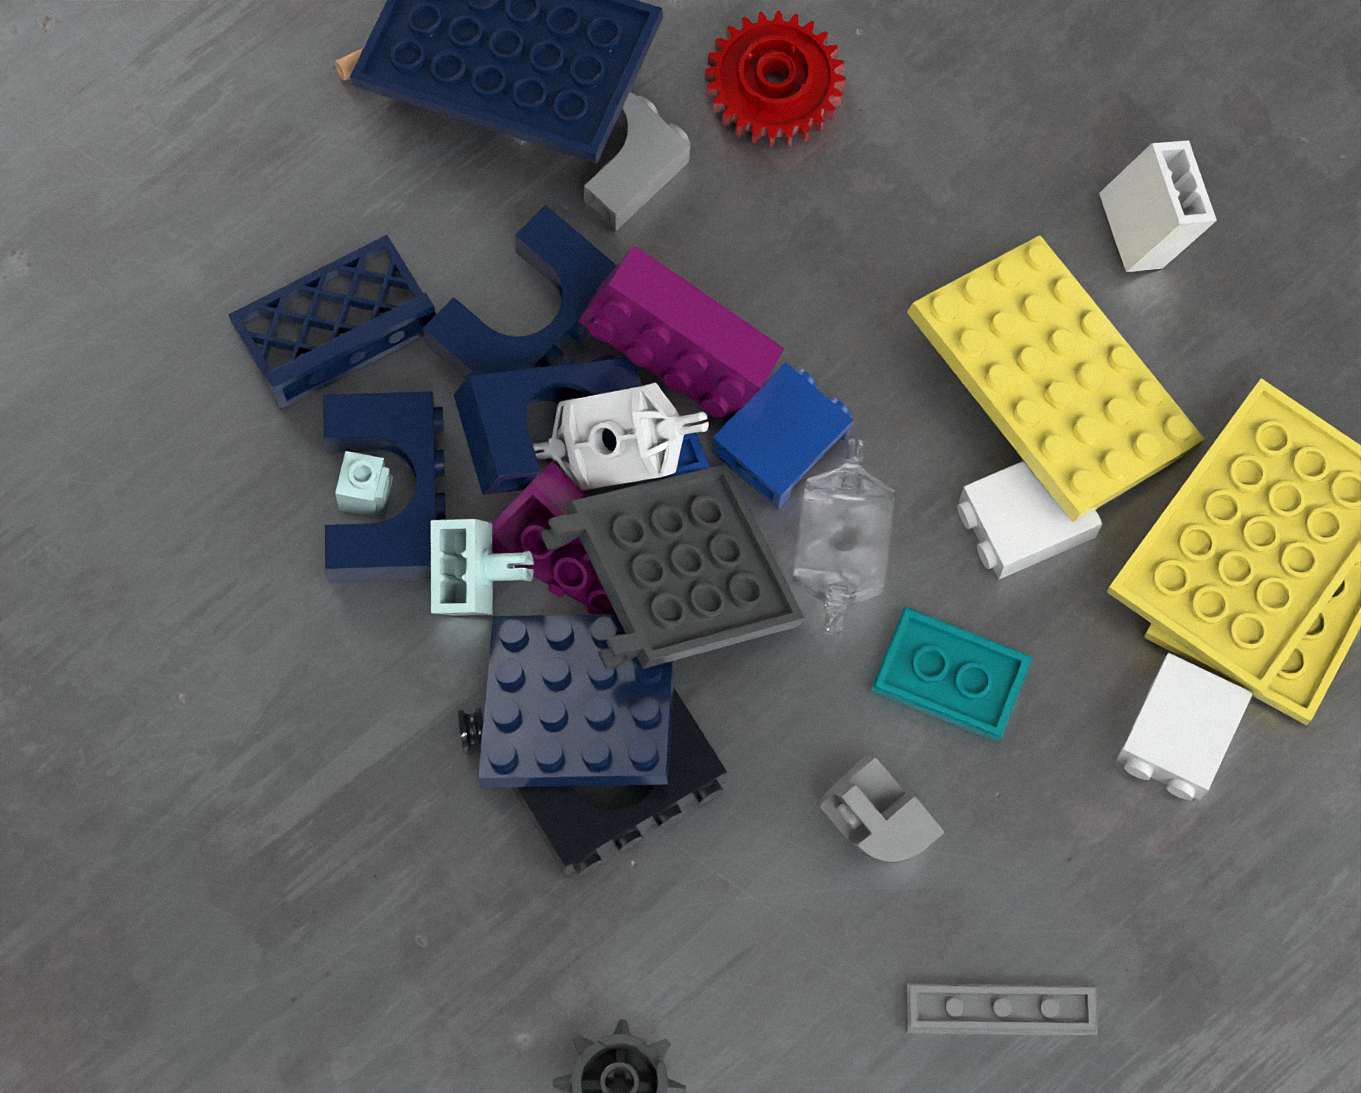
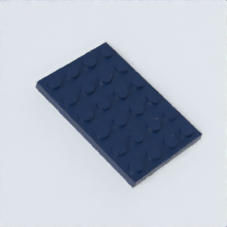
M387 0L350 75V80L354 87L597 164L661 24L663 11L661 7L638 0Z

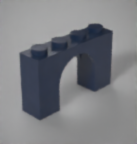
M546 205L515 235L516 253L547 278L557 289L561 297L562 304L559 312L548 326L531 335H504L488 327L453 297L423 327L425 345L465 379L467 375L480 369H492L493 373L509 371L523 364H533L534 368L551 366L553 363L563 360L565 356L563 351L574 340L579 343L590 333L588 328L580 324L578 320L602 282L616 267V264Z
M603 355L590 362L575 363L572 359H565L555 362L548 367L534 368L533 364H523L505 372L493 373L492 369H480L467 375L466 380L455 392L454 399L482 495L525 490L540 473L526 422L528 405L542 401L559 403L570 398L576 399L640 387L642 384L636 365L627 357L616 359L614 355ZM605 428L602 433V441L608 450L614 451L617 444L616 437L611 430Z
M433 391L323 395L324 441L327 453L345 451L385 452L402 460L411 469L416 478V487L410 502L396 516L378 523L325 525V570L328 582L431 579V520H446L445 493H437L436 477H445L444 449L436 450L435 434H444L443 407H435Z

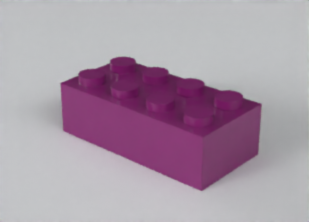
M635 245L630 248L602 282L578 320L580 324L588 328L595 338L607 341L626 354L632 363L645 367L661 378L670 389L683 393L701 405V408L708 415L720 418L726 423L761 390L785 349Z

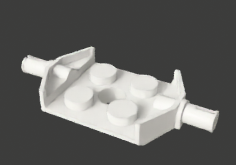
M655 382L640 387L576 399L570 398L559 402L552 438L546 441L532 442L534 451L544 450L535 453L537 461L553 458V461L557 460L566 475L581 490H588L664 477L675 473L684 435L705 432L708 430L709 423L692 424L708 419L704 412L685 416L679 415ZM605 428L611 430L616 437L617 444L614 451L608 450L602 441V433Z

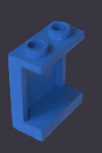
M785 362L765 382L761 390L713 436L711 452L779 510L791 497L792 488L840 438L845 440L849 436L853 419L850 417L849 409L835 397L828 399L817 389L815 380L801 368L795 370Z

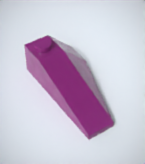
M551 462L492 522V552L523 553L524 551H530L533 556L534 565H516L515 568L534 569L533 577L548 584V591L559 597H562L564 594L586 605L590 614L615 613L580 538H576L560 548L548 550L541 536L542 531L552 529L548 522L551 518L559 515H568L566 509L573 500L587 497L558 466Z

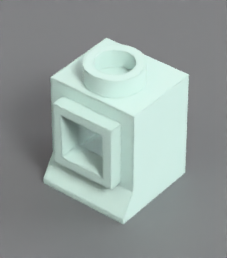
M345 451L335 492L339 511L384 519L393 481L390 469L385 467L384 458Z

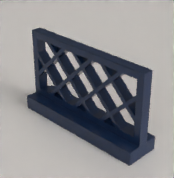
M385 235L228 314L269 386L278 407L282 409L423 337V327L436 315V312L426 292H422L388 235ZM384 252L391 261L386 275L365 270L368 260ZM396 271L398 272L401 278L394 277ZM338 275L352 278L346 295L325 290L328 281ZM361 280L382 284L376 301L355 297ZM390 287L409 290L413 299L400 306L385 303ZM298 295L312 298L306 315L286 311L289 300ZM321 300L342 304L337 321L315 317ZM351 307L372 311L369 321L360 326L345 324ZM259 315L273 318L266 335L248 331L244 323ZM281 320L302 325L296 342L275 337ZM311 327L333 331L329 342L319 347L305 344ZM256 344L262 345L261 350L258 349ZM271 347L292 351L289 362L271 371L266 362Z

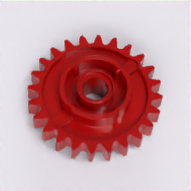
M777 11L774 19L769 21L763 12H759L757 23H752L744 16L742 17L741 30L729 25L726 35L728 40L717 37L715 42V50L717 52H709L708 65L711 67L705 68V81L709 82L706 85V97L715 98L712 101L711 110L713 113L724 111L722 115L723 126L732 123L737 124L736 137L749 131L751 132L752 144H756L761 136L767 137L769 147L774 146L778 137H782L786 145L791 146L794 134H798L800 138L807 141L810 127L818 132H822L824 126L823 118L834 119L836 110L834 106L841 105L843 93L839 90L845 87L846 77L840 75L843 73L844 60L835 59L838 53L837 45L825 46L828 39L827 31L817 35L813 34L814 21H810L805 26L798 25V14H794L786 22L783 21L781 11ZM776 74L785 80L780 83H772L765 77Z

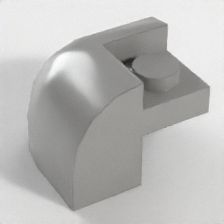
M866 755L834 783L819 801V807L849 843L863 854L886 862L909 860L923 852L945 833L915 796L905 793L874 756Z

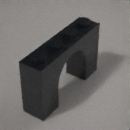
M674 688L669 783L654 785L649 794L637 804L620 810H606L585 802L575 793L571 786L511 788L565 877L575 871L579 876H582L598 867L603 862L601 856L612 849L617 848L619 852H622L637 844L643 838L641 832L656 823L659 828H663L679 819L683 815L681 809L695 800L701 805L718 796L723 791L721 785L726 782L727 771Z

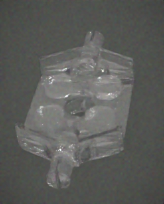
M848 439L846 441L844 465L806 479L793 582L824 603L826 615L823 632L830 635L833 617L836 618L834 635L843 634L845 610L847 611V606L883 594L886 584V568L897 491L864 470L862 466L866 442L858 439L856 456L853 455L855 439ZM839 531L849 532L854 536L856 546L849 551H839L832 545L831 537Z

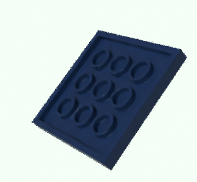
M616 613L493 616L478 773L481 788L668 784L676 660L642 669L638 658L635 657L619 667L605 669L598 652L609 648L606 643L607 639L617 635H625V631Z

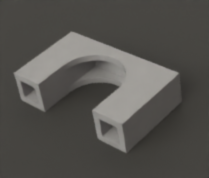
M631 90L617 119L626 134V141L619 153L584 185V203L615 232L689 163L690 141L686 133L674 123L668 125L658 116L656 107L648 98L643 95L637 97ZM512 137L521 146L527 142Z

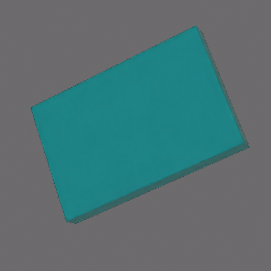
M904 606L870 692L1000 743L1033 657Z

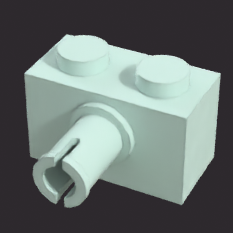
M477 519L431 520V613L447 616L493 615V582L531 581L534 569L515 568L516 565H534L531 552L493 553L492 523Z

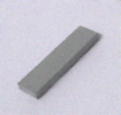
M907 983L906 1033L1096 1036L1098 1033L1097 986Z

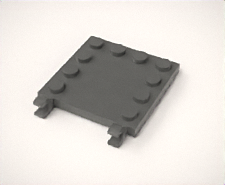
M727 464L573 500L566 509L568 515H559L551 518L548 522L552 529L541 532L548 550L560 548L572 540L580 538L625 631V635H617L607 639L606 643L609 648L598 652L605 669L619 667L635 657L638 658L642 669L796 628L805 619Z

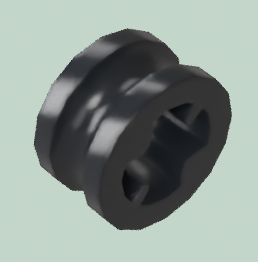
M481 707L475 708V711L471 714L465 713L464 710H458L463 751H469L472 745H478L481 749L483 730Z

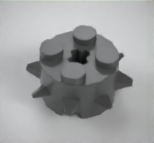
M623 1019L618 1021L613 1035L602 1036L597 1039V1042L577 1034L572 1039L579 1055L575 1061L573 1073L553 1079V1087L568 1093H614L613 1089L606 1088V1084H613L614 1077L617 1076L625 1077V1085L633 1086L631 1091L625 1090V1093H686V1085L667 1078L663 1059L671 1043L667 1039H663L647 1045L643 1039L631 1036L627 1021Z

